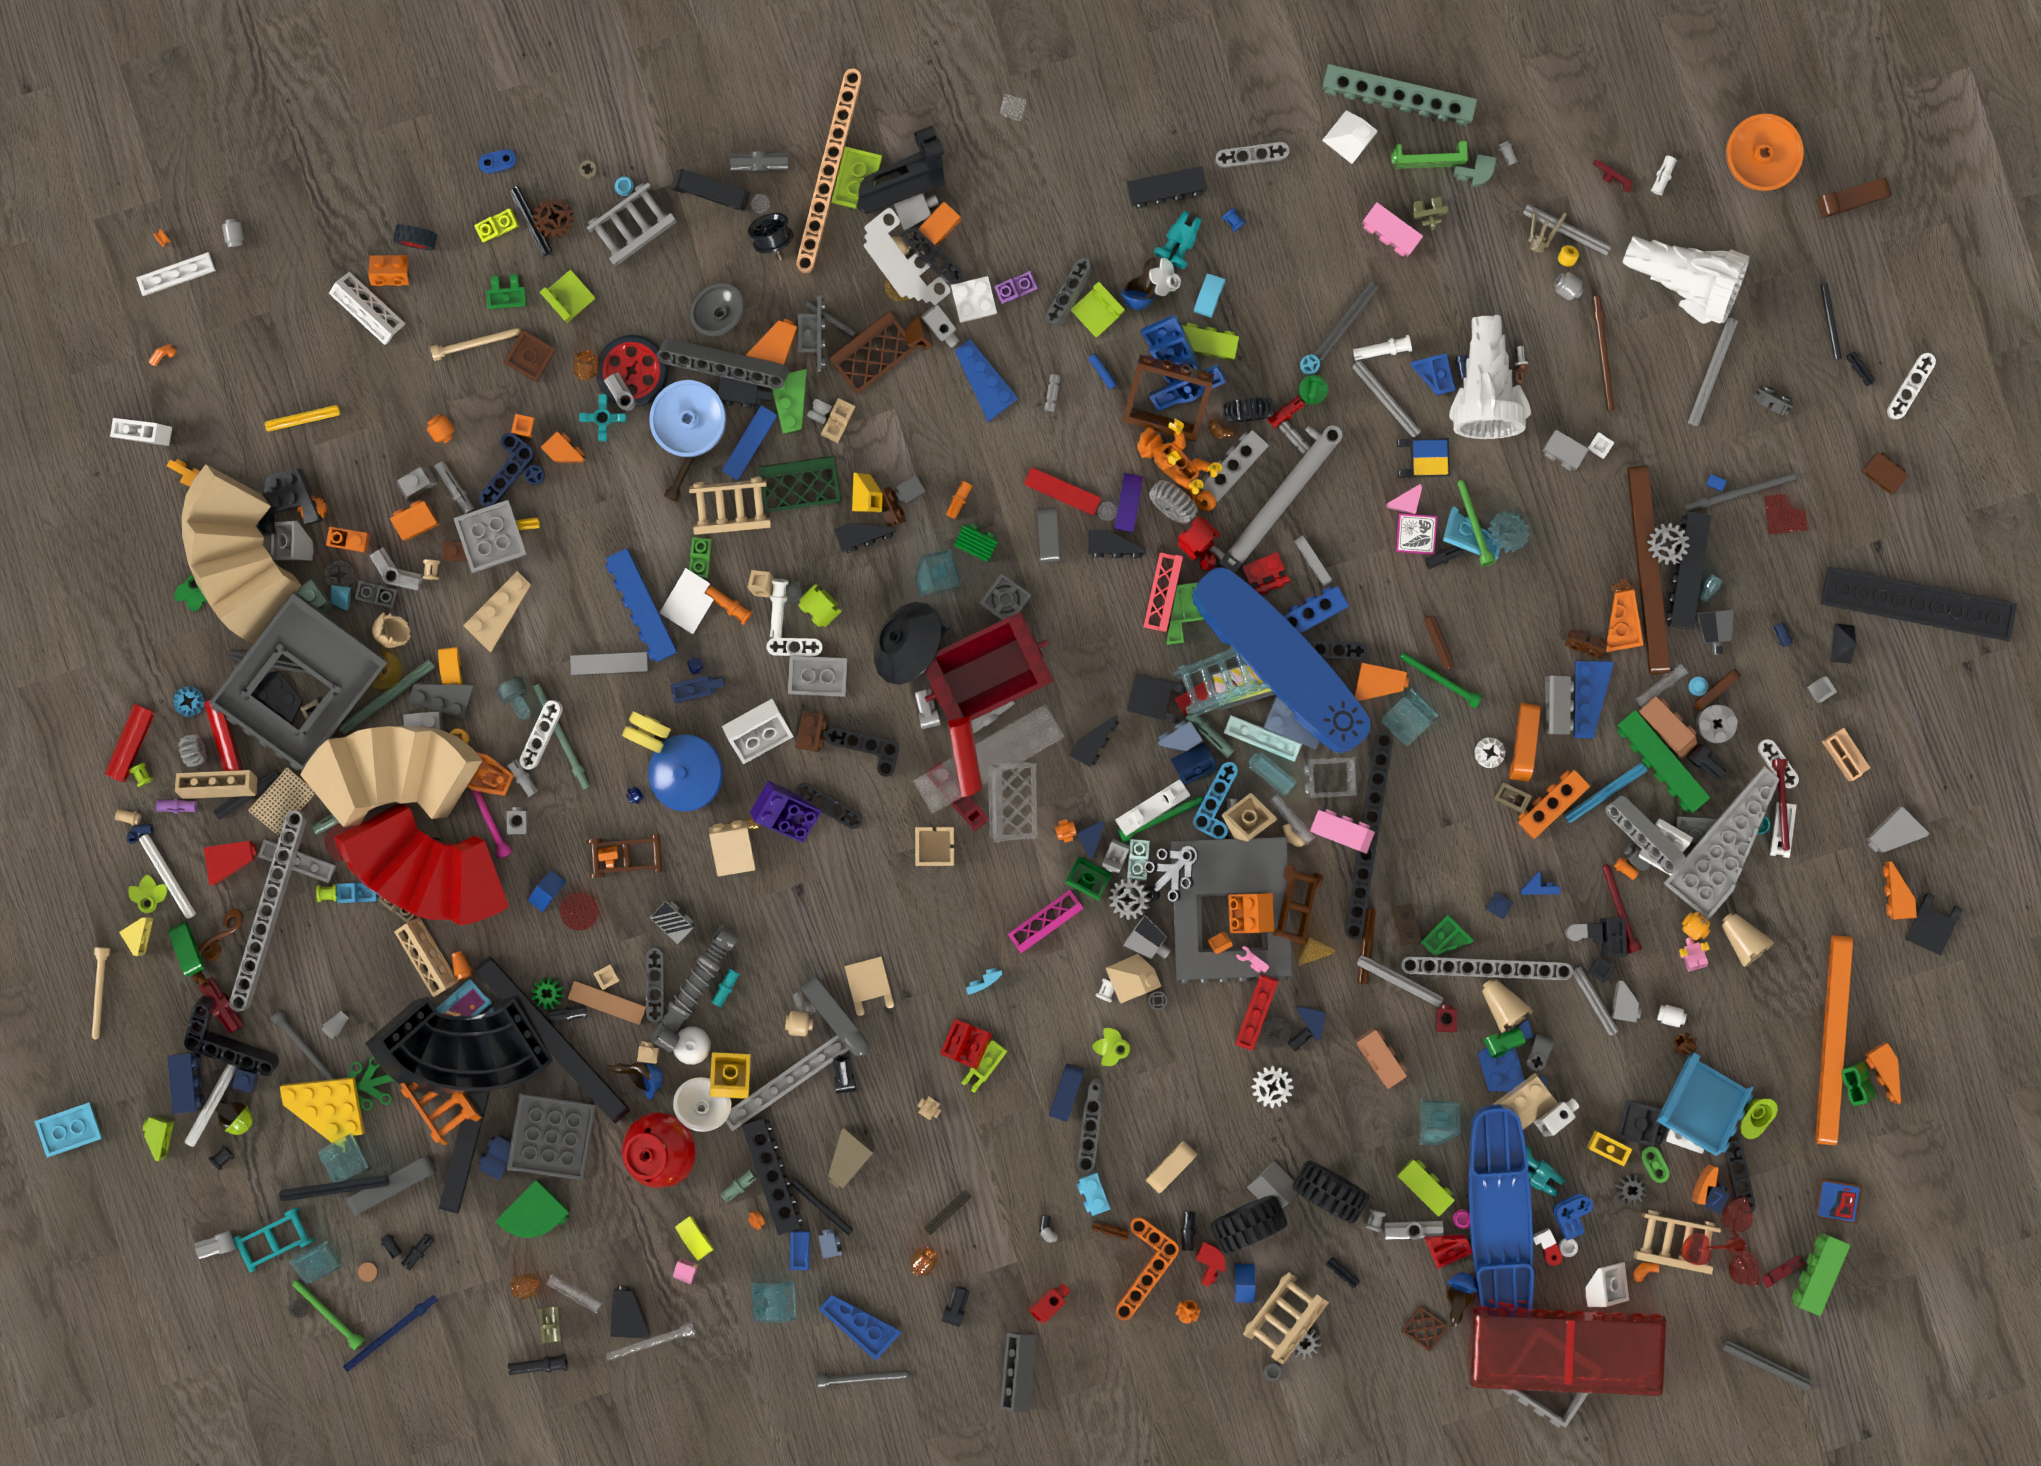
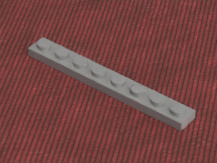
M836 1035L751 1094L748 1099H744L731 1108L725 1122L734 1131L833 1062V1058L846 1053L849 1050L848 1047Z

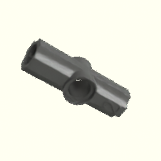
M754 151L751 154H730L731 171L765 173L768 170H788V153Z

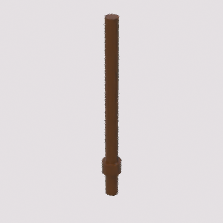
M1594 296L1593 319L1596 320L1607 411L1615 410L1603 321L1605 314L1602 311L1600 296Z

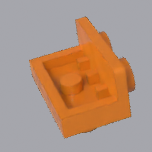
M408 255L370 256L368 271L370 284L372 286L409 285Z

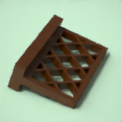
M888 311L828 357V359L853 391L858 394L915 349L909 348L906 352L898 351L899 340H906V332L891 312ZM892 323L898 329L897 337L886 336L887 327ZM874 337H883L882 349L871 348V341ZM885 338L896 339L895 350L884 349ZM860 348L868 349L867 361L856 359L857 350ZM870 350L881 351L880 362L869 361ZM884 351L895 353L894 361L890 364L882 363ZM845 360L853 361L852 372L843 371L839 364ZM855 361L866 363L865 374L854 373ZM869 363L880 364L879 373L876 375L867 374ZM846 374H851V380ZM853 376H865L864 384L857 389L853 384Z

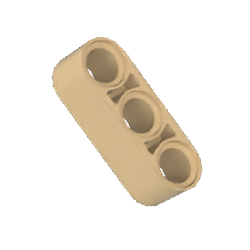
M1185 1141L1181 1142L1145 1181L1160 1194L1192 1162L1198 1153Z

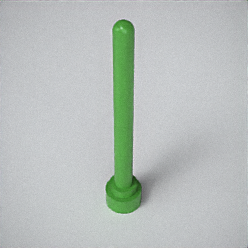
M1459 480L1458 487L1481 551L1479 558L1481 566L1492 565L1496 562L1495 556L1491 551H1488L1465 481Z
M298 1280L293 1281V1287L349 1339V1346L354 1351L365 1341L360 1334L357 1335L350 1331Z

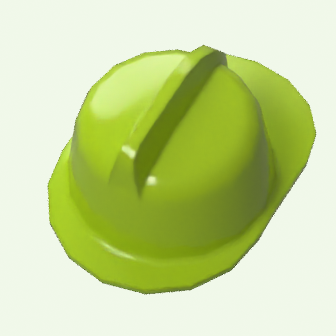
M1767 1098L1753 1099L1746 1105L1745 1116L1740 1126L1744 1137L1755 1139L1764 1132L1776 1117L1778 1108L1775 1101Z

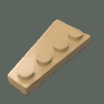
M517 571L463 626L492 653L496 643L501 638L515 611L530 589L531 584Z

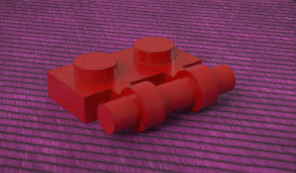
M1278 552L1242 566L1248 583L1257 582L1258 587L1254 588V590L1259 594L1265 595L1268 593L1267 591L1276 587L1279 589L1284 587V584L1290 582L1288 575L1280 577L1278 572L1285 570ZM1272 575L1274 580L1264 584L1262 579Z

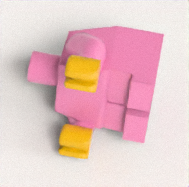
M1691 937L1685 939L1687 946L1680 949L1679 952L1680 957L1685 959L1688 972L1707 967L1708 960L1705 952L1710 949L1708 942L1700 944L1694 943Z

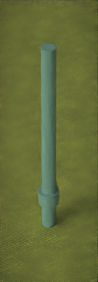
M540 684L533 686V689L542 707H544L548 700ZM549 706V709H551V713L549 716H547L548 718H550L551 714L553 713L551 706ZM557 722L554 731L573 768L572 772L575 777L577 776L583 790L587 789L590 785L584 775L585 770L582 765H579L559 722Z

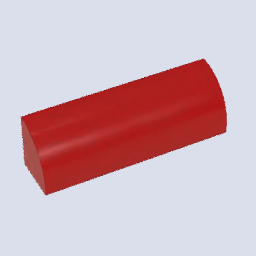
M210 700L204 702L222 770H243L232 727L226 719L228 716L222 712L220 714L215 712L211 708Z
M134 703L104 773L105 775L120 782L127 781L130 774L129 770L134 765L156 713L155 711Z
M967 716L947 720L962 797L973 795L982 789L971 717Z

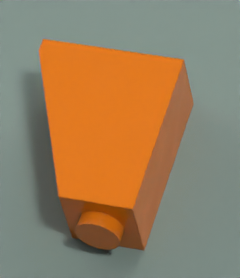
M784 319L783 322L778 321L746 356L786 365L798 330L797 326H794L795 322Z
M1361 663L1354 697L1358 701L1402 692L1404 688L1408 687L1409 677H1406L1407 672Z

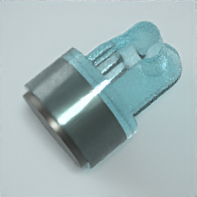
M515 676L496 687L495 691L503 705L509 703L518 719L527 720L530 717L531 711L522 697L529 690L520 676Z

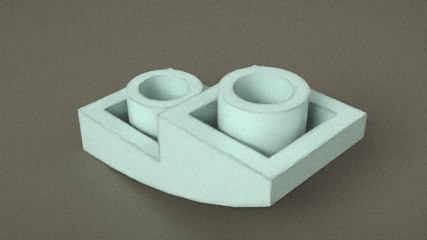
M1130 840L1127 880L1132 877L1134 881L1139 879L1146 882L1147 872L1144 869V865L1148 862L1150 841Z

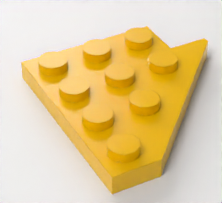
M355 1077L282 1084L280 1086L283 1105L343 1152L349 1151L347 1136L365 1133Z

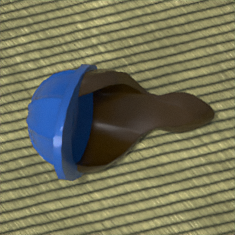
M1155 258L1149 259L1144 264L1142 275L1129 281L1121 291L1124 302L1133 310H1144L1155 299L1156 285L1152 283L1149 277V271L1156 268Z
M644 1062L631 1065L622 1063L609 1065V1069L614 1073L628 1074L636 1087L643 1090L649 1100L654 1098L655 1091L662 1086L663 1074L660 1068L654 1064Z
M1464 1272L1454 1275L1446 1283L1447 1299L1452 1305L1450 1312L1452 1327L1457 1326L1462 1321L1464 1309L1473 1305L1479 1293L1474 1277Z

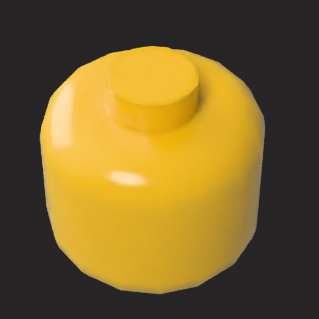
M1566 245L1562 247L1558 255V261L1563 266L1572 267L1579 257V252L1575 247Z

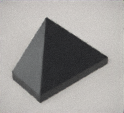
M1835 624L1831 662L1851 664L1856 647L1855 626Z

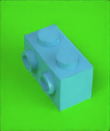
M1097 1171L1080 1177V1183L1077 1184L1080 1195L1084 1194L1087 1201L1083 1203L1087 1213L1091 1212L1092 1216L1110 1210Z

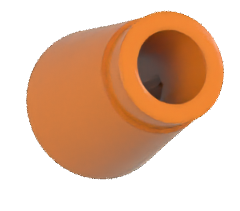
M462 951L453 953L451 956L454 977H457L458 981L471 978L473 970Z

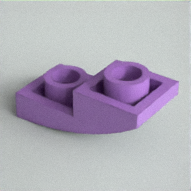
M1032 271L994 286L1001 304L1039 289Z

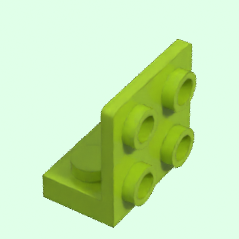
M571 270L548 289L545 287L540 291L542 296L566 323L571 321L595 300L592 293Z
M1098 282L1071 311L1095 337H1098L1125 312V309Z

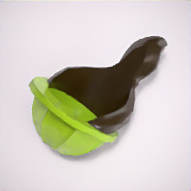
M220 1099L215 1108V1111L218 1112L220 1126L225 1129V1132L234 1135L245 1133L251 1127L253 1121L252 1113L248 1106L239 1102L226 1104Z

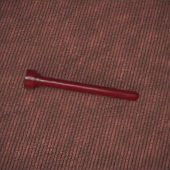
M1787 758L1772 759V767L1777 771V777L1779 778L1778 798L1782 849L1784 851L1790 849L1784 773L1786 766H1788Z
M1604 864L1602 869L1619 918H1625L1627 954L1642 950L1640 942L1633 936L1610 866Z

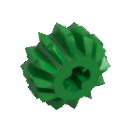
M544 977L541 978L542 985L539 982L534 983L539 989L531 990V992L537 993L536 996L532 997V1000L539 998L536 1005L540 1006L544 1003L543 1009H547L548 1003L551 1009L555 1008L554 1002L558 1005L561 1004L557 997H564V994L558 993L564 987H556L560 982L559 980L552 984V977L548 978V982H546ZM544 989H551L552 992L550 994H552V997H545Z

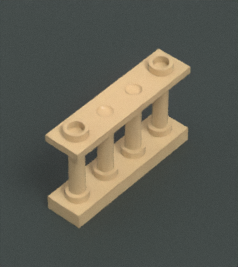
M752 477L750 481L705 485V482L693 483V486L689 488V493H696L699 521L693 526L694 535L771 528V517H766L763 511L761 487L767 485V479ZM753 487L756 515L754 516L755 518L747 519L744 513L742 488ZM734 489L737 511L736 520H728L725 516L723 490ZM715 491L718 513L716 522H709L706 519L704 492Z
M1648 1210V1213L1642 1212V1216L1649 1219L1643 1248L1640 1251L1635 1250V1259L1712 1274L1713 1266L1709 1265L1707 1259L1713 1231L1719 1233L1721 1231L1720 1228L1716 1227V1223L1705 1221L1704 1224L1660 1216V1212ZM1656 1220L1667 1222L1663 1247L1659 1254H1654L1651 1250ZM1675 1224L1686 1226L1682 1251L1678 1258L1671 1257V1253H1669ZM1694 1228L1705 1230L1700 1259H1697V1262L1690 1261V1257H1688Z
M1290 1272L1280 1279L1279 1286L1253 1321L1246 1325L1245 1332L1243 1333V1335L1250 1339L1256 1336L1273 1350L1271 1357L1281 1364H1284L1329 1303L1318 1294L1315 1297H1311L1294 1283L1297 1277ZM1289 1289L1308 1303V1307L1304 1312L1300 1313L1283 1299ZM1277 1305L1296 1318V1323L1292 1328H1288L1271 1314ZM1266 1320L1285 1334L1281 1344H1277L1260 1330Z

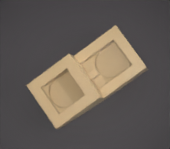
M838 398L821 436L839 443L855 406Z

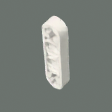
M1924 353L1916 360L1888 406L1887 414L1891 419L1898 420L1908 411L1936 364V359L1932 354ZM1929 358L1931 365L1925 366L1923 371L1916 369L1917 366L1918 368L1923 366L1924 362L1922 359ZM1913 373L1921 375L1920 383L1916 384L1911 380ZM1904 389H1908L1911 392L1912 396L1909 400H1905L1901 396ZM1900 402L1904 403L1899 409L1901 414L1894 415L1892 408H1896Z
M553 700L545 703L520 757V765L524 769H534L538 765L561 716L563 708L560 702ZM555 704L557 712H553L550 718L544 717L545 715H550L551 709H549V706ZM543 721H547L550 725L547 732L542 731L540 727ZM535 738H539L542 742V746L539 749L533 747L532 743ZM532 752H537V755H532L531 760L533 761V764L527 765L528 761L525 760V758L530 757Z

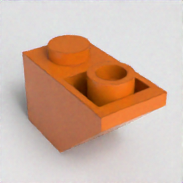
M556 432L541 446L556 463H584L586 461L583 458L585 454L577 446L573 448L569 444L572 440L564 432L562 434Z
M329 527L326 546L367 553L370 534Z

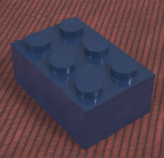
M194 1052L167 1056L172 1113L202 1110L203 1106H205V1095L201 1092V1086L204 1085L203 1075H200L199 1067H202L201 1056Z

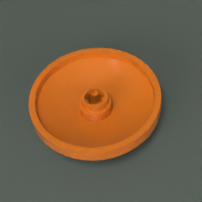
M1758 114L1742 121L1732 131L1726 146V160L1730 172L1742 185L1756 191H1772L1789 183L1798 173L1804 155L1803 143L1795 127L1784 118L1773 114Z

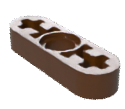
M1735 668L1732 669L1704 695L1697 699L1693 705L1698 711H1701L1732 685L1741 674Z

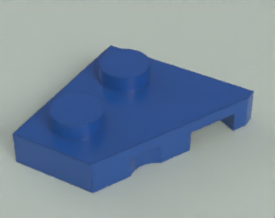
M1447 353L1410 362L1411 366L1437 396L1456 391Z

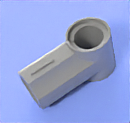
M619 372L612 374L604 380L622 410L630 411L635 407V398L632 396ZM624 397L631 398V402L627 406L621 404Z
M931 689L915 693L922 729L941 725L934 700L926 702L924 698L932 694Z
M231 1231L195 1243V1251L199 1259L236 1249Z

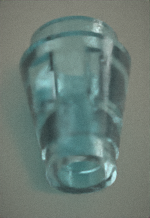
M1710 573L1708 577H1705L1699 592V598L1708 603L1722 587L1723 581Z

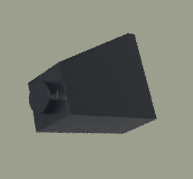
M618 1285V1288L613 1290L610 1337L649 1339L651 1333L634 1289H629V1286Z

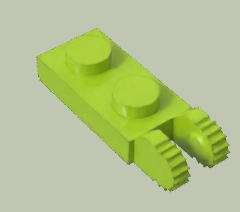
M992 1039L986 1048L978 1069L970 1068V1072L961 1083L965 1086L973 1074L978 1076L980 1079L971 1089L975 1093L1008 1050Z

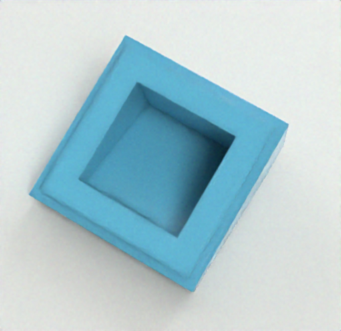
M332 585L331 603L344 610H348L351 601V588Z

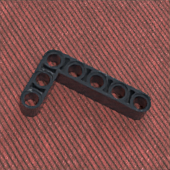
M201 996L192 1008L184 1040L187 1050L262 1076L272 1075L279 1064V1058L276 1054L208 1031L215 1003L211 997Z

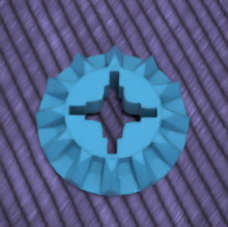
M187 686L181 688L175 693L173 699L174 709L185 717L199 714L204 706L203 694L195 687ZM185 695L188 698H195L191 702V707L189 705H181L186 701Z

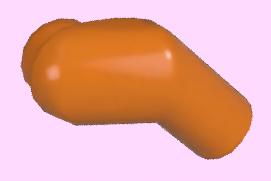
M169 344L157 348L148 362L153 366H157L163 356L168 355L169 358H172L177 353V350L173 348V345Z
M1640 1263L1633 1272L1634 1280L1642 1282L1649 1272L1659 1273V1264Z

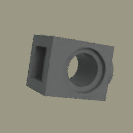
M915 475L896 487L898 491L895 494L900 502L905 501L907 505L924 495L926 491Z

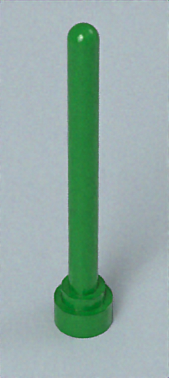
M1400 654L1401 660L1467 699L1471 707L1476 709L1483 695L1478 692L1470 693L1408 654Z
M1199 796L1172 808L1128 836H1125L1120 828L1117 829L1122 842L1126 843L1130 841L1134 834L1200 805L1204 798Z

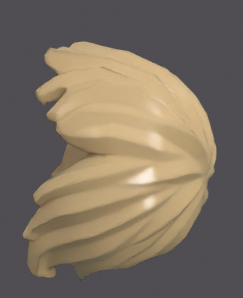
M382 613L375 620L372 633L377 643L387 648L405 645L411 637V630L407 625L408 623L402 617L392 616L391 613L388 615Z

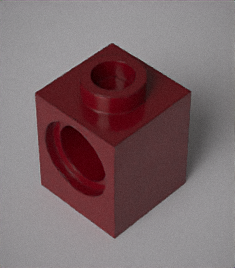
M1441 1005V1008H1436V1032L1457 1031V1009L1452 1008V1005ZM1444 1013L1451 1015V1021L1447 1024L1441 1021Z

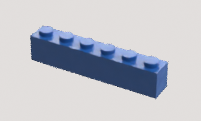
M626 548L607 557L608 563L605 566L609 574L613 573L616 578L613 581L618 592L622 591L624 595L622 601L626 609L629 607L631 609L632 615H630L634 626L638 625L641 630L638 634L643 643L646 642L649 647L646 651L651 661L655 659L658 663L677 654V649L629 550Z

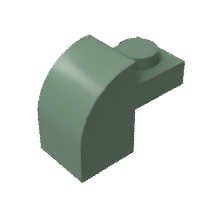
M1477 154L1473 169L1455 166L1453 176L1457 177V180L1468 182V179H1470V187L1472 188L1480 187L1492 176L1496 158Z

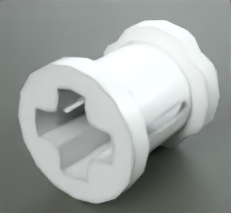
M1103 978L1101 989L1095 996L1111 1003L1114 988L1111 981Z

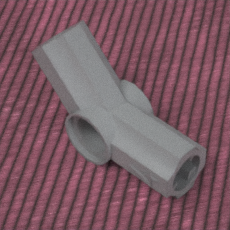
M384 547L370 555L385 583L419 591L422 574L397 569ZM391 571H395L397 575L394 581H389L387 578L388 573Z

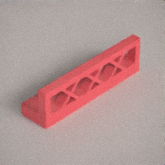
M1160 552L1144 628L1162 632L1167 631L1183 556H1174ZM1163 557L1174 560L1172 568L1166 572L1161 565ZM1160 568H1161V570L1163 571V574H1161V575L1159 576V572H1160ZM1165 575L1169 584L1161 590L1157 581ZM1165 590H1167L1166 597H1165V595L1163 594V592H1164ZM1161 594L1165 603L1157 609L1153 600L1154 597ZM1153 606L1155 611L1151 613V609ZM1163 608V612H1162V616H1161L1159 610H1161V609ZM1157 612L1161 618L1160 625L1148 624L1150 616Z

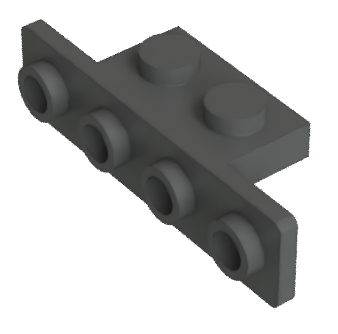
M817 294V314H798V352H817V372H821V368H825V356H821V348H825V337H821V329H825V318H821V310H825V298H821L820 294Z

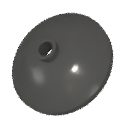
M719 283L707 287L698 294L691 306L690 319L693 326L698 332L706 336H718L730 331L743 315V296L737 288L730 284Z

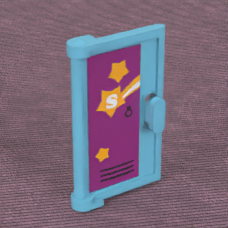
M469 979L442 1002L436 1010L438 1013L447 1016L479 1015L493 1003Z

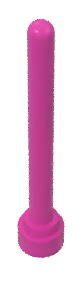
M471 790L498 846L496 847L498 858L501 859L512 854L513 851L510 845L508 846L507 843H504L481 793Z

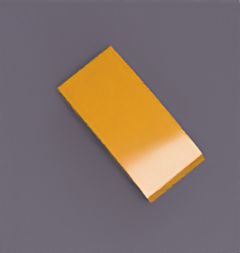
M458 647L439 649L438 656L442 684H463Z

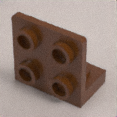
M802 710L796 744L797 749L819 752V748L823 749L825 738L822 737V731L827 729L828 724L825 714Z

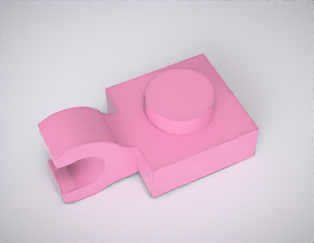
M1245 946L1242 948L1246 951V956L1236 955L1241 961L1249 960L1252 963L1250 967L1258 973L1261 970L1265 973L1269 968L1266 963L1251 953Z

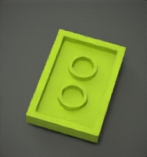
M845 147L831 203L857 209L860 184L864 177L879 171L882 155Z

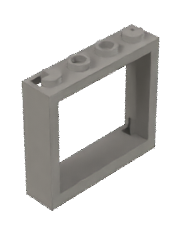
M1537 1325L1499 1383L1503 1386L1502 1390L1510 1396L1512 1393L1519 1397L1517 1400L1523 1405H1532L1535 1407L1533 1411L1542 1417L1547 1415L1551 1418L1549 1422L1558 1428L1562 1425L1566 1428L1604 1370L1574 1350L1573 1359L1592 1372L1562 1417L1509 1383V1380L1538 1336L1566 1354V1344Z

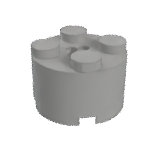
M1711 705L1698 713L1695 724L1701 739L1708 743H1722L1729 740L1735 734L1738 721L1730 708L1724 705ZM1718 720V724L1720 725V727L1714 728L1715 724L1713 723V721Z

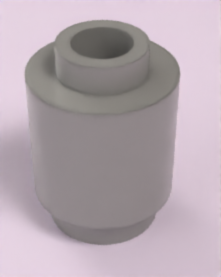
M237 219L225 220L226 224L222 225L228 248L242 246L244 236L241 222H237Z

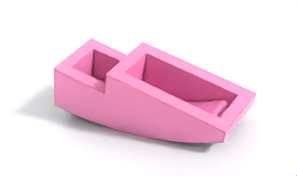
M680 1258L677 1261L673 1278L691 1285L697 1272L698 1264Z

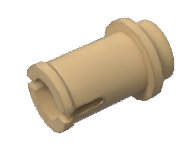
M118 808L115 820L131 823L132 826L139 825L141 814L138 811L130 812Z

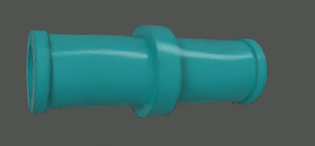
M729 968L723 982H720L718 985V991L711 1000L713 1004L722 1008L728 994L733 991L732 987L740 976L739 972Z

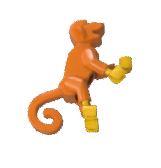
M1176 418L1174 419V424L1169 423V428L1175 431V440L1172 443L1163 444L1161 435H1156L1154 428L1149 427L1142 432L1137 443L1141 458H1155L1154 461L1157 466L1171 477L1177 486L1186 488L1187 495L1195 502L1197 508L1203 511H1211L1216 506V498L1207 490H1202L1199 493V488L1203 489V481L1197 478L1200 470L1210 471V475L1216 477L1217 471L1222 472V465L1218 462L1211 464L1199 458H1195L1192 461L1189 460L1182 452L1186 447L1182 431L1184 423Z

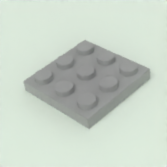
M509 500L453 518L472 573L527 555Z

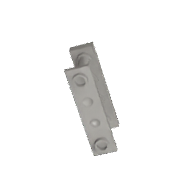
M641 183L634 189L636 192L600 218L595 217L588 222L589 226L586 227L591 233L596 230L612 252V256L609 259L615 267L677 222L671 213L669 215L664 214L648 193L652 189L649 183ZM641 196L658 218V223L654 226L647 224L632 203ZM624 208L628 209L642 228L643 234L637 238L632 236L617 215ZM609 219L613 221L627 240V245L622 249L615 245L601 226Z

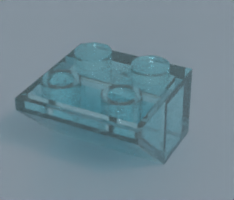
M794 1281L751 1283L753 1322L782 1323L796 1320Z

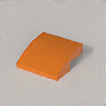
M1708 1164L1703 1170L1693 1191V1202L1705 1205L1708 1186L1716 1187L1718 1167Z

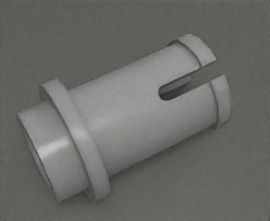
M1509 141L1500 144V149H1498L1502 152L1507 166L1518 162L1512 149L1513 144H1510Z

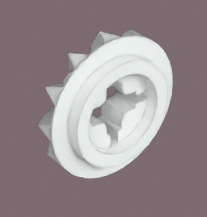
M1484 738L1475 747V758L1483 767H1497L1505 758L1503 743L1496 738ZM1494 745L1493 752L1498 756H1491L1487 761V753L1483 749L1489 750Z

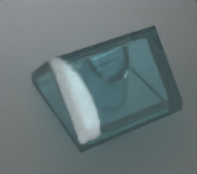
M328 1240L289 1260L291 1266L307 1285L341 1267Z

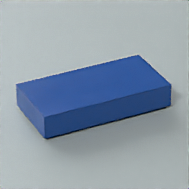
M790 1231V1270H809L810 1231Z

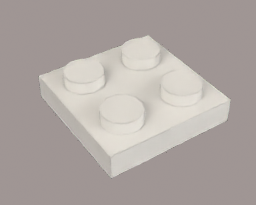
M988 276L951 285L960 323L997 314Z

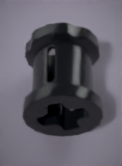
M223 1145L216 1155L209 1157V1160L218 1170H222V1166L230 1159L233 1160L235 1156L228 1147Z

